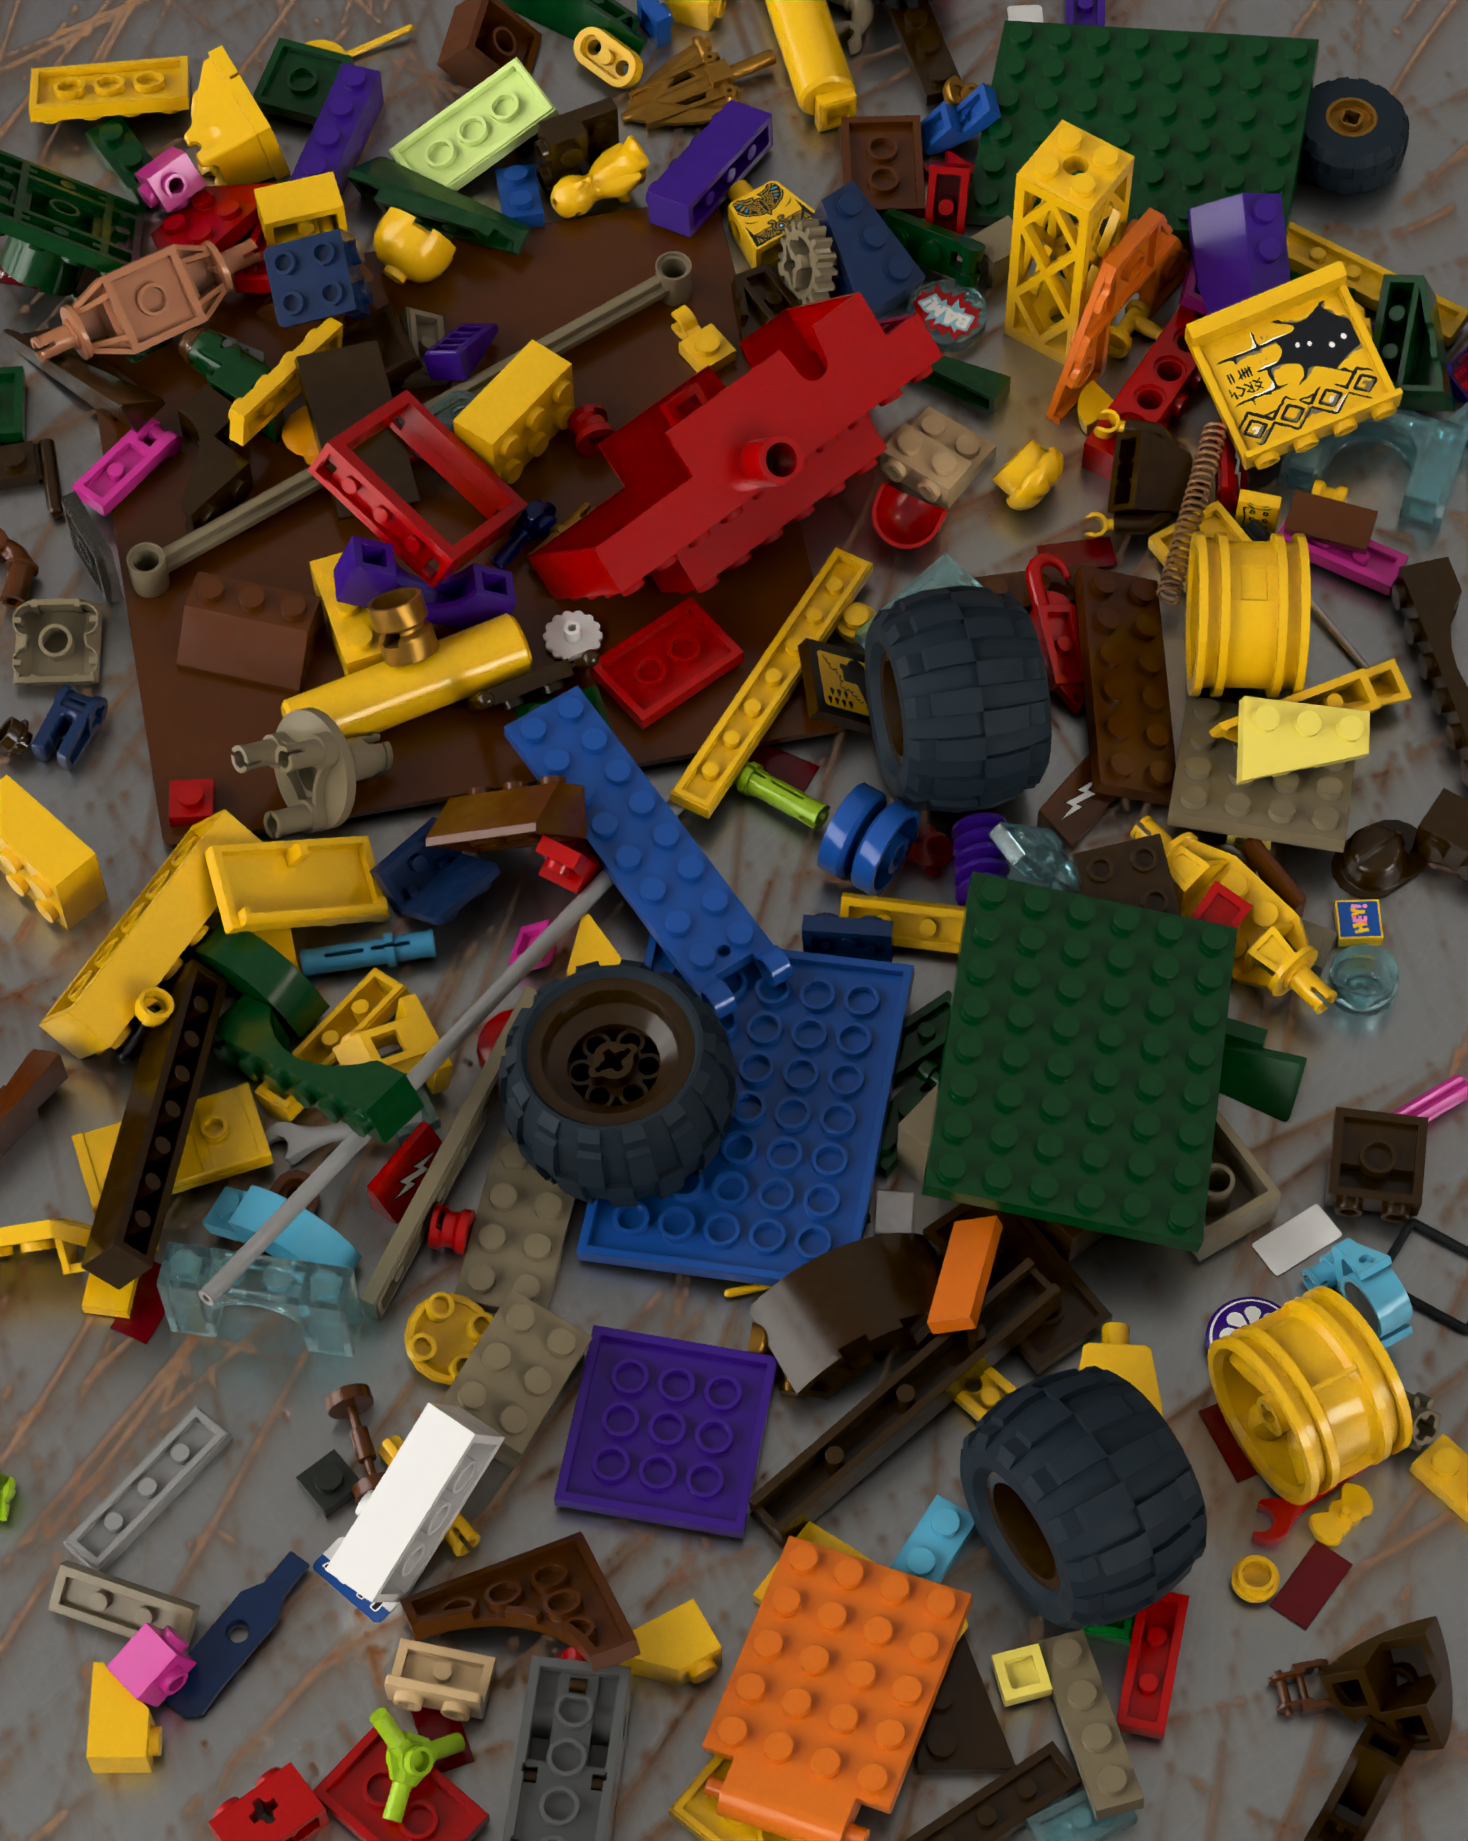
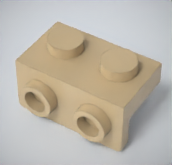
M401 1638L391 1675H386L384 1682L387 1699L393 1700L395 1706L408 1711H420L422 1707L440 1710L443 1716L456 1721H468L470 1717L483 1719L497 1661L496 1657Z

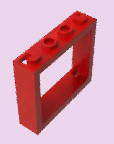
M407 389L328 441L307 470L381 541L393 544L394 553L432 589L508 533L529 506L527 502ZM397 417H401L406 422L404 426L396 420ZM389 426L488 520L452 546L352 450ZM332 463L337 467L334 474L327 468ZM432 558L440 564L437 568L438 572L429 564Z

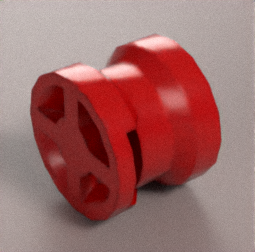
M587 404L574 410L567 419L568 429L576 435L575 445L581 455L596 456L602 454L597 444L615 432L614 428L607 424V412L602 405Z
M437 1203L430 1221L428 1248L439 1250L442 1247L452 1248L455 1254L465 1255L476 1216L475 1210L463 1209L457 1212L452 1211L446 1204Z

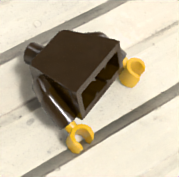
M1112 409L1102 410L1097 418L1108 420L1112 424V428L1095 427L1093 432L1096 437L1109 439L1116 432L1121 433L1116 434L1107 513L1114 514V518L1107 519L1100 512L1088 514L1083 520H1098L1101 524V530L1097 533L1086 532L1084 536L1088 539H1097L1106 531H1114L1115 535L1150 533L1168 524L1172 515L1179 514L1183 497L1186 495L1185 490L1188 488L1187 483L1190 481L1189 476L1192 474L1193 457L1190 452L1179 447L1177 440L1161 423L1131 417L1124 421L1120 420L1116 411ZM1195 482L1201 486H1204L1203 482ZM1193 489L1199 493H1204L1203 490ZM1191 496L1194 499L1201 500V497Z

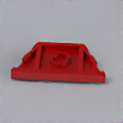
M279 183L205 186L191 197V202L186 207L167 217L163 224L153 231L150 236L157 250L171 244L200 246L201 243L208 240L221 253L231 248L260 222L254 189Z

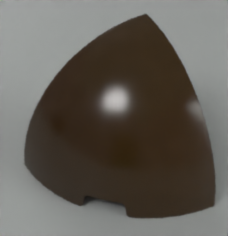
M1436 1616L1398 1626L1360 1643L1333 1661L1319 1676L1330 1699L1354 1724H1358L1361 1721L1367 1724L1371 1720L1414 1743L1412 1748L1414 1750L1444 1749L1452 1723L1453 1690L1448 1654Z

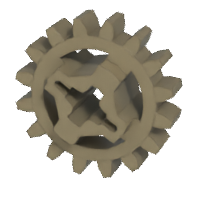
M818 219L791 221V226H785L784 228L786 237H780L783 252L778 253V258L781 260L778 262L779 275L785 278L783 284L789 289L800 305L830 299L828 291L835 290L832 276L837 275V270L834 268V266H837V256L835 251L830 250L833 242L832 237H825L827 228L825 225L819 226Z

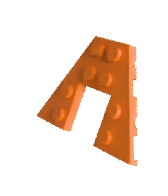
M1149 207L1139 220L1133 219L1125 229L1121 241L1115 247L1109 246L1101 257L1099 263L1100 270L1078 329L1071 339L1069 354L1045 418L1057 425H1060L1076 407L1083 388L1092 380L1097 382L1105 373L1111 321L1135 293L1139 294L1138 300L1144 302L1149 307L1150 315L1148 318L1151 319L1184 281L1185 272L1192 262L1186 258L1188 252L1183 249V244L1179 238L1171 234L1173 229L1171 225L1167 224V219L1160 212Z

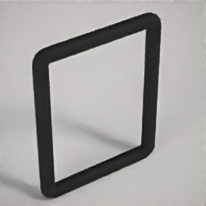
M1410 1219L1405 1223L1387 1253L1393 1263L1413 1228L1467 1257L1468 1246L1417 1219ZM1407 1292L1412 1306L1462 1333H1468V1322L1465 1324Z

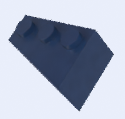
M853 180L821 200L811 220L818 219L819 226L825 225L827 228L825 237H832L833 242L830 250L835 251L837 256V266H834L837 270V275L834 276L837 285L835 289L837 296L861 292L876 319H879L914 296L924 281L925 274Z

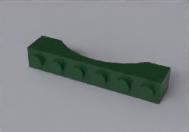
M245 994L218 1019L213 1038L216 1046L212 1050L221 1063L228 1068L233 1066L240 1068L255 1082L259 1079L267 1082L280 1095L288 1093L294 1096L307 1109L315 1107L321 1110L334 1123L342 1121L348 1124L357 1135L363 1138L369 1135L386 1144L424 1107L406 1074L378 1060L354 1065L331 1066L314 1064L295 1057L290 1053V1038L271 1007Z

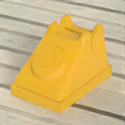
M220 45L209 51V58L203 62L199 87L194 92L192 98V124L184 134V139L189 147L197 145L200 148V151L195 154V158L199 163L198 169L203 177L215 176V181L210 186L256 184L273 177L278 181L290 175L291 172L271 126L223 46Z

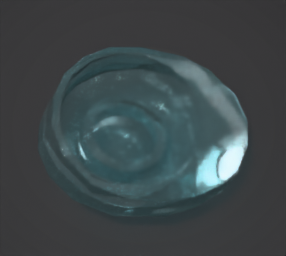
M1360 944L1340 951L1332 960L1327 979V985L1338 994L1333 1003L1342 1011L1356 1016H1372L1383 1012L1391 1006L1398 994L1400 980L1398 964L1387 949L1377 945Z

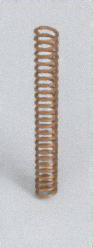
M1209 422L1203 427L1204 431L1201 434L1202 438L1199 441L1200 445L1197 448L1198 452L1193 462L1194 467L1191 469L1192 474L1189 476L1190 481L1187 483L1188 488L1185 490L1186 495L1183 497L1169 553L1166 557L1167 560L1164 562L1165 567L1162 569L1163 574L1160 577L1161 582L1158 584L1159 589L1156 591V595L1162 602L1169 605L1180 603L1177 597L1182 595L1180 590L1184 588L1182 583L1186 581L1184 575H1187L1186 568H1188L1189 551L1182 550L1177 546L1190 549V543L1182 542L1179 539L1191 541L1192 536H1187L1181 532L1193 534L1195 531H1200L1198 525L1202 524L1200 518L1204 516L1203 510L1206 509L1205 503L1208 502L1207 496L1210 495L1209 489L1212 488L1210 482L1214 481L1212 475L1216 474L1215 468L1218 467L1219 454L1223 452L1221 447L1225 445L1223 440L1227 438L1225 433L1228 432V427L1221 422ZM1211 425L1221 426L1224 428V430L1216 429ZM1209 432L1219 433L1222 435V437L1214 436ZM1207 439L1217 440L1220 444L1212 443ZM1205 446L1215 447L1218 451L1209 450ZM1204 453L1215 455L1216 458L1207 457ZM1202 460L1210 461L1214 463V465L1205 464L1202 462ZM1200 468H1208L1212 470V472H1206L1201 470ZM1197 475H1205L1210 477V479H1204ZM1195 482H1203L1208 484V486H1201ZM1193 489H1200L1205 491L1206 493H1199ZM1191 496L1201 497L1204 501L1194 499ZM1189 503L1199 504L1202 508L1194 507ZM1188 510L1196 511L1200 513V515L1192 514L1188 512ZM1186 518H1193L1198 520V522L1189 521ZM1183 525H1191L1194 526L1196 529H1190ZM1176 554L1186 555L1188 558H1183L1177 556ZM1173 561H1180L1185 563L1186 565H1180ZM1171 568H1177L1184 572H1177ZM1169 575L1177 576V577H1180V578H1182V579H1181V580H1179V579H1174V578L1170 577ZM1168 583H1174L1179 585L1180 587H1175L1169 585ZM1165 590L1175 591L1178 594H1172ZM1160 592H1162L1166 596L1173 597L1175 601H1169L1164 599L1160 595Z

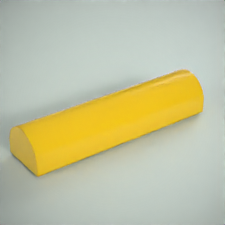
M374 967L291 1054L314 1064L337 1066L340 1063L332 1048L339 1045L341 1039L351 1031L359 1029L365 1031L386 1024L397 1012L399 998L410 995L408 988ZM265 1081L254 1091L263 1108L280 1122L291 1123L305 1108L294 1096L288 1093L284 1095L278 1094Z

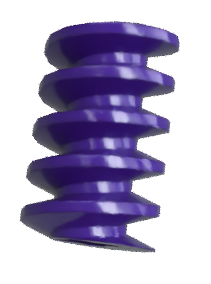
M984 812L968 815L958 820L952 827L951 838L954 841L952 847L954 855L953 868L956 872L954 883L957 887L955 899L960 906H966L969 880L972 872L1008 879L1010 866L1005 862L1009 856V851L1005 847L1008 836L1004 832L1007 821L997 813Z

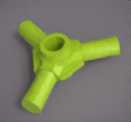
M381 1707L370 1715L369 1721L387 1744L386 1763L388 1765L389 1778L393 1781L382 1818L402 1823L412 1787H416L431 1771L436 1760L464 1751L465 1740L459 1732L430 1741V1738L409 1731L402 1732L387 1709Z

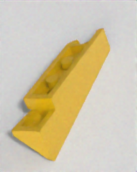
M1395 658L1367 669H1358L1280 700L1363 710L1373 713L1381 708V706L1404 702L1411 699L1412 696ZM1238 716L1218 723L1209 731L1210 735L1215 738L1225 737L1238 743Z

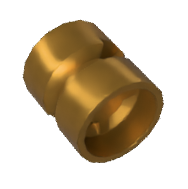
M409 586L389 590L376 596L367 604V610L374 630L382 633L378 637V643L387 665L398 667L414 664L430 657L439 649L432 623L424 620L428 615V610L421 589Z

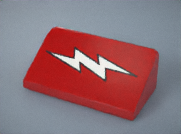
M1217 425L1216 429L1224 430L1223 427ZM1226 432L1227 438L1223 440L1225 445L1221 447L1223 452L1219 454L1220 460L1217 461L1218 467L1215 468V501L1219 500L1228 512H1236L1240 489L1248 490L1247 470H1244L1228 432ZM1219 433L1215 434L1217 437H1222ZM1214 441L1215 444H1220L1219 441Z
M425 1121L420 1122L367 1185L371 1209L394 1224L400 1223L442 1144V1141L430 1124Z

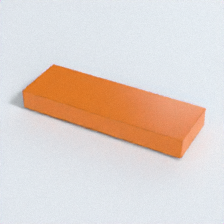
M997 1215L954 1221L927 1320V1325L933 1334L977 1328L1003 1229Z

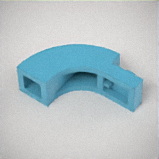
M251 1185L247 1192L225 1186L202 1224L211 1234L246 1243L280 1208L287 1198L255 1185ZM304 1209L265 1250L266 1253L275 1257L292 1270L303 1284L336 1294L340 1293L362 1258L360 1253L339 1232L307 1209Z

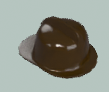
M1382 820L1355 831L1345 841L1343 853L1335 852L1331 863L1333 878L1338 886L1351 896L1361 899H1372L1391 892L1402 883L1417 875L1427 863V859L1420 852L1412 848L1417 829L1411 824L1400 820Z

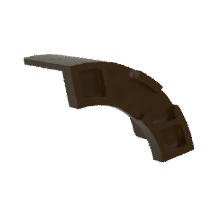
M891 1233L868 1237L833 1249L800 1266L762 1294L750 1306L749 1312L754 1322L764 1327L767 1335L766 1342L797 1395L828 1400L848 1381L876 1365L873 1356L895 1348L898 1355L922 1349L938 1335L931 1332L927 1325V1320L943 1263L928 1239L922 1234Z

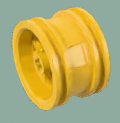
M1195 531L1193 533L1188 558L1185 601V672L1189 696H1200L1202 688H1209L1211 697H1221L1224 688L1265 689L1267 698H1278L1281 690H1286L1288 696L1303 691L1308 662L1311 612L1310 559L1307 538L1304 533H1295L1292 536L1291 542H1285L1282 533H1272L1269 541H1228L1226 532H1216L1213 540H1206L1204 531Z

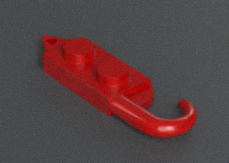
M1049 553L1037 554L1030 559L1025 569V579L1032 605L1030 615L1039 639L1049 691L1055 690L1069 709L1076 714L1081 709L1085 697L1077 611L1075 604H1072L1063 594L1045 590L1041 570L1044 566H1053L1061 572L1065 580L1071 579V573L1066 563L1058 556Z

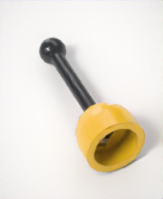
M148 987L141 992L135 1002L134 1012L140 1022L126 1045L117 1049L115 1056L118 1062L127 1064L132 1061L134 1056L132 1050L147 1026L152 1028L158 1027L168 1020L174 1010V1001L167 991L159 987ZM158 1005L161 1010L158 1011L155 1006Z

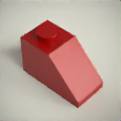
M931 162L925 221L964 235L971 164Z

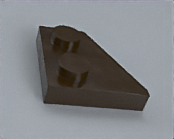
M768 263L734 276L731 289L741 341L783 310L800 306L799 302Z

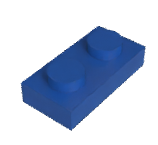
M512 165L507 168L495 169L502 214L530 228L545 226L535 165Z

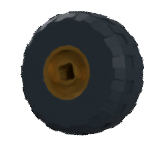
M1341 77L1315 85L1312 89L1299 173L1310 182L1315 183L1319 188L1327 191H1337L1340 194H1348L1350 192L1362 193L1385 184L1402 166L1408 146L1410 124L1408 115H1406L1403 109L1404 106L1386 88L1379 84L1370 83L1369 80L1362 78L1349 79V77Z

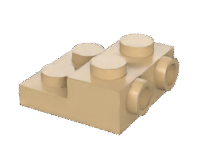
M928 406L911 426L904 423L885 444L887 450L880 455V470L891 480L902 482L917 491L926 501L935 502L943 508L949 509L996 456V445Z

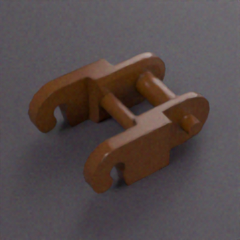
M1327 1659L1292 1664L1290 1671L1282 1673V1670H1277L1275 1675L1268 1678L1270 1685H1277L1281 1704L1276 1707L1278 1714H1286L1287 1717L1294 1715L1293 1712L1300 1711L1302 1717L1322 1714L1328 1707L1330 1710L1338 1709L1330 1698L1317 1701L1313 1697L1309 1698L1304 1681V1676L1311 1675L1314 1669L1319 1668V1671H1324L1329 1666ZM1287 1683H1298L1302 1699L1291 1701Z

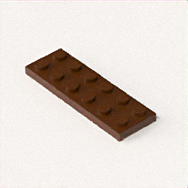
M1081 565L1074 573L1093 792L1170 806L1176 761L1160 602L1156 595L1158 582L1156 580Z

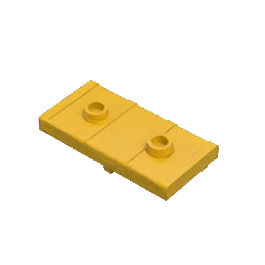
M368 835L211 845L205 851V858L226 934L271 929L286 930L288 928L323 925L336 926L337 924L362 922L377 923L384 922L390 917L386 897L369 872L376 866Z
M248 1082L197 1099L172 1195L274 1164ZM122 1122L89 1132L71 1135L94 1215H96Z

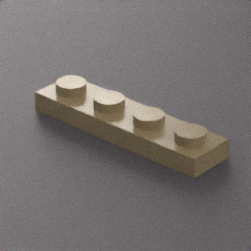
M1080 1629L1036 1641V1643H1039L1053 1688L1052 1696L1096 1821L1144 1808V1796L1084 1630Z

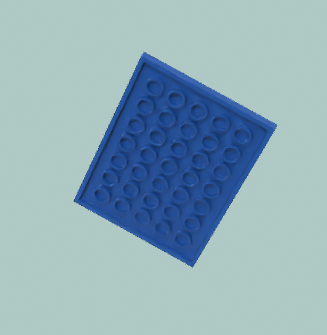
M650 933L643 961L645 965L649 966L651 971L657 974L667 970L687 983ZM723 949L721 952L718 953V955L722 957H726L730 954V952L726 949ZM782 949L792 965L794 976L778 986L771 987L753 962L722 979L731 990L737 1003V1010L720 1019V1022L727 1032L730 1048L735 1059L738 1097L729 1132H725L718 1154L700 1176L694 1173L690 1174L685 1178L682 1190L662 1200L659 1195L638 1200V1206L615 1207V1205L611 1204L610 1200L598 1198L593 1204L587 1203L576 1250L578 1260L773 1286L782 1278L818 1256L863 1239L914 981V965ZM633 1095L627 1101L633 1102L642 1096Z

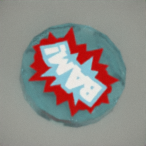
M950 279L932 281L921 286L910 297L906 315L918 313L938 348L950 349V352L962 351L975 345L984 335L988 320L986 301L978 290L973 287L960 286L955 280Z

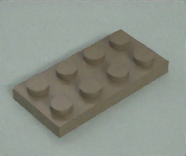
M497 1136L454 1293L470 1298L481 1306L485 1312L495 1314L511 1288L549 1310L577 1198L566 1194L558 1186V1183L553 1185L549 1179L546 1181L521 1155L519 1146L513 1137Z

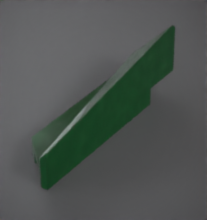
M500 0L515 13L574 41L578 33L584 28L596 27L611 33L634 50L640 57L647 43V38L637 33L640 25L638 16L616 0ZM600 42L596 45L595 51L600 52L601 50Z
M376 157L350 169L347 175L361 196L374 199L384 214L387 213L390 207L403 210L415 216L414 222L429 231H432L434 228L442 235L518 257L531 233L529 226L386 157Z
M1227 1018L1219 1092L1283 1122L1288 1121L1302 1082L1307 1058L1266 1049L1264 1046L1268 1029Z

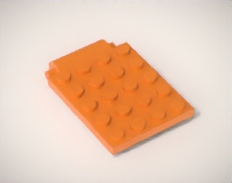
M789 1535L702 1744L705 1752L732 1761L725 1780L710 1775L705 1784L704 1794L718 1799L717 1814L792 1841H868L870 1829L854 1824L860 1807L864 1805L888 1814L892 1813L960 1637L963 1624L972 1606V1594Z

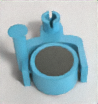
M1346 1238L1333 1245L1330 1252L1320 1256L1319 1263L1301 1271V1276L1306 1278L1303 1282L1308 1290L1316 1286H1325L1328 1288L1333 1287L1339 1291L1367 1321L1385 1349L1413 1334L1411 1325L1406 1324L1413 1317L1412 1305L1400 1279L1389 1267L1392 1264L1389 1255L1361 1245L1351 1238Z

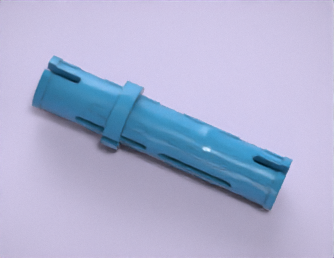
M433 929L393 936V932L383 933L382 938L300 949L302 972L305 977L388 964V967L392 968L398 967V962L437 957Z

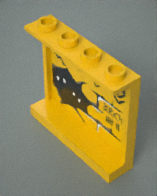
M1341 260L1186 324L1184 339L1222 422L1228 427V435L1244 470L1254 466L1258 470L1268 468L1277 463L1283 454L1293 450L1296 453L1306 452L1317 446L1321 438L1333 433L1335 437L1347 435L1358 428L1357 423L1369 418H1373L1374 421L1383 420L1397 411L1396 407L1400 406L1403 391L1401 387L1395 389L1346 285L1348 274Z

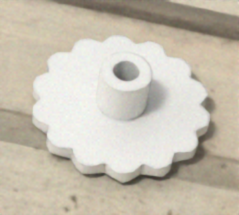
M564 611L562 615H555L552 622L546 624V632L543 634L546 650L552 653L554 659L562 660L569 659L589 649L597 651L600 649V641L603 639L600 624L593 621L592 615H584L582 611H575L574 613Z

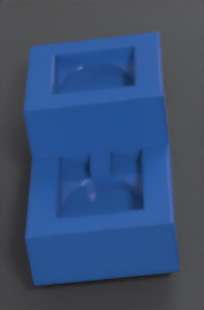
M982 83L956 107L944 100L921 121V138L924 153L930 156L955 147L979 134L1001 117L995 90Z

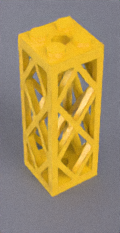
M1063 119L1016 174L1004 334L1062 365L1066 362L1071 348V339L1078 329L1100 270L1099 263L1101 257L1109 246L1115 247L1121 241L1127 227L1135 156ZM1078 170H1080V171L1083 172V173H1078V174H1076V175H1072L1073 173H1075V172L1078 171ZM1036 197L1041 198V203L1033 208ZM1069 213L1077 218V224L1074 225ZM1109 217L1104 233L1101 237L1099 229L1101 227L1102 221L1105 218ZM1047 221H1048V227H1047V232H1046L1044 229H1045L1046 223H1047ZM1066 243L1069 244L1071 248L1070 251H1067L1065 247ZM1034 258L1037 263L1034 274L1027 277ZM1062 269L1066 279L1059 276L1057 272ZM1056 315H1063L1064 319L1057 323L1051 320Z

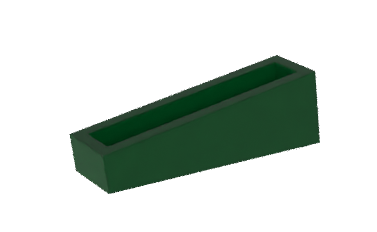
M943 355L942 358L931 365L933 372L920 380L994 415L1010 392L1011 376Z

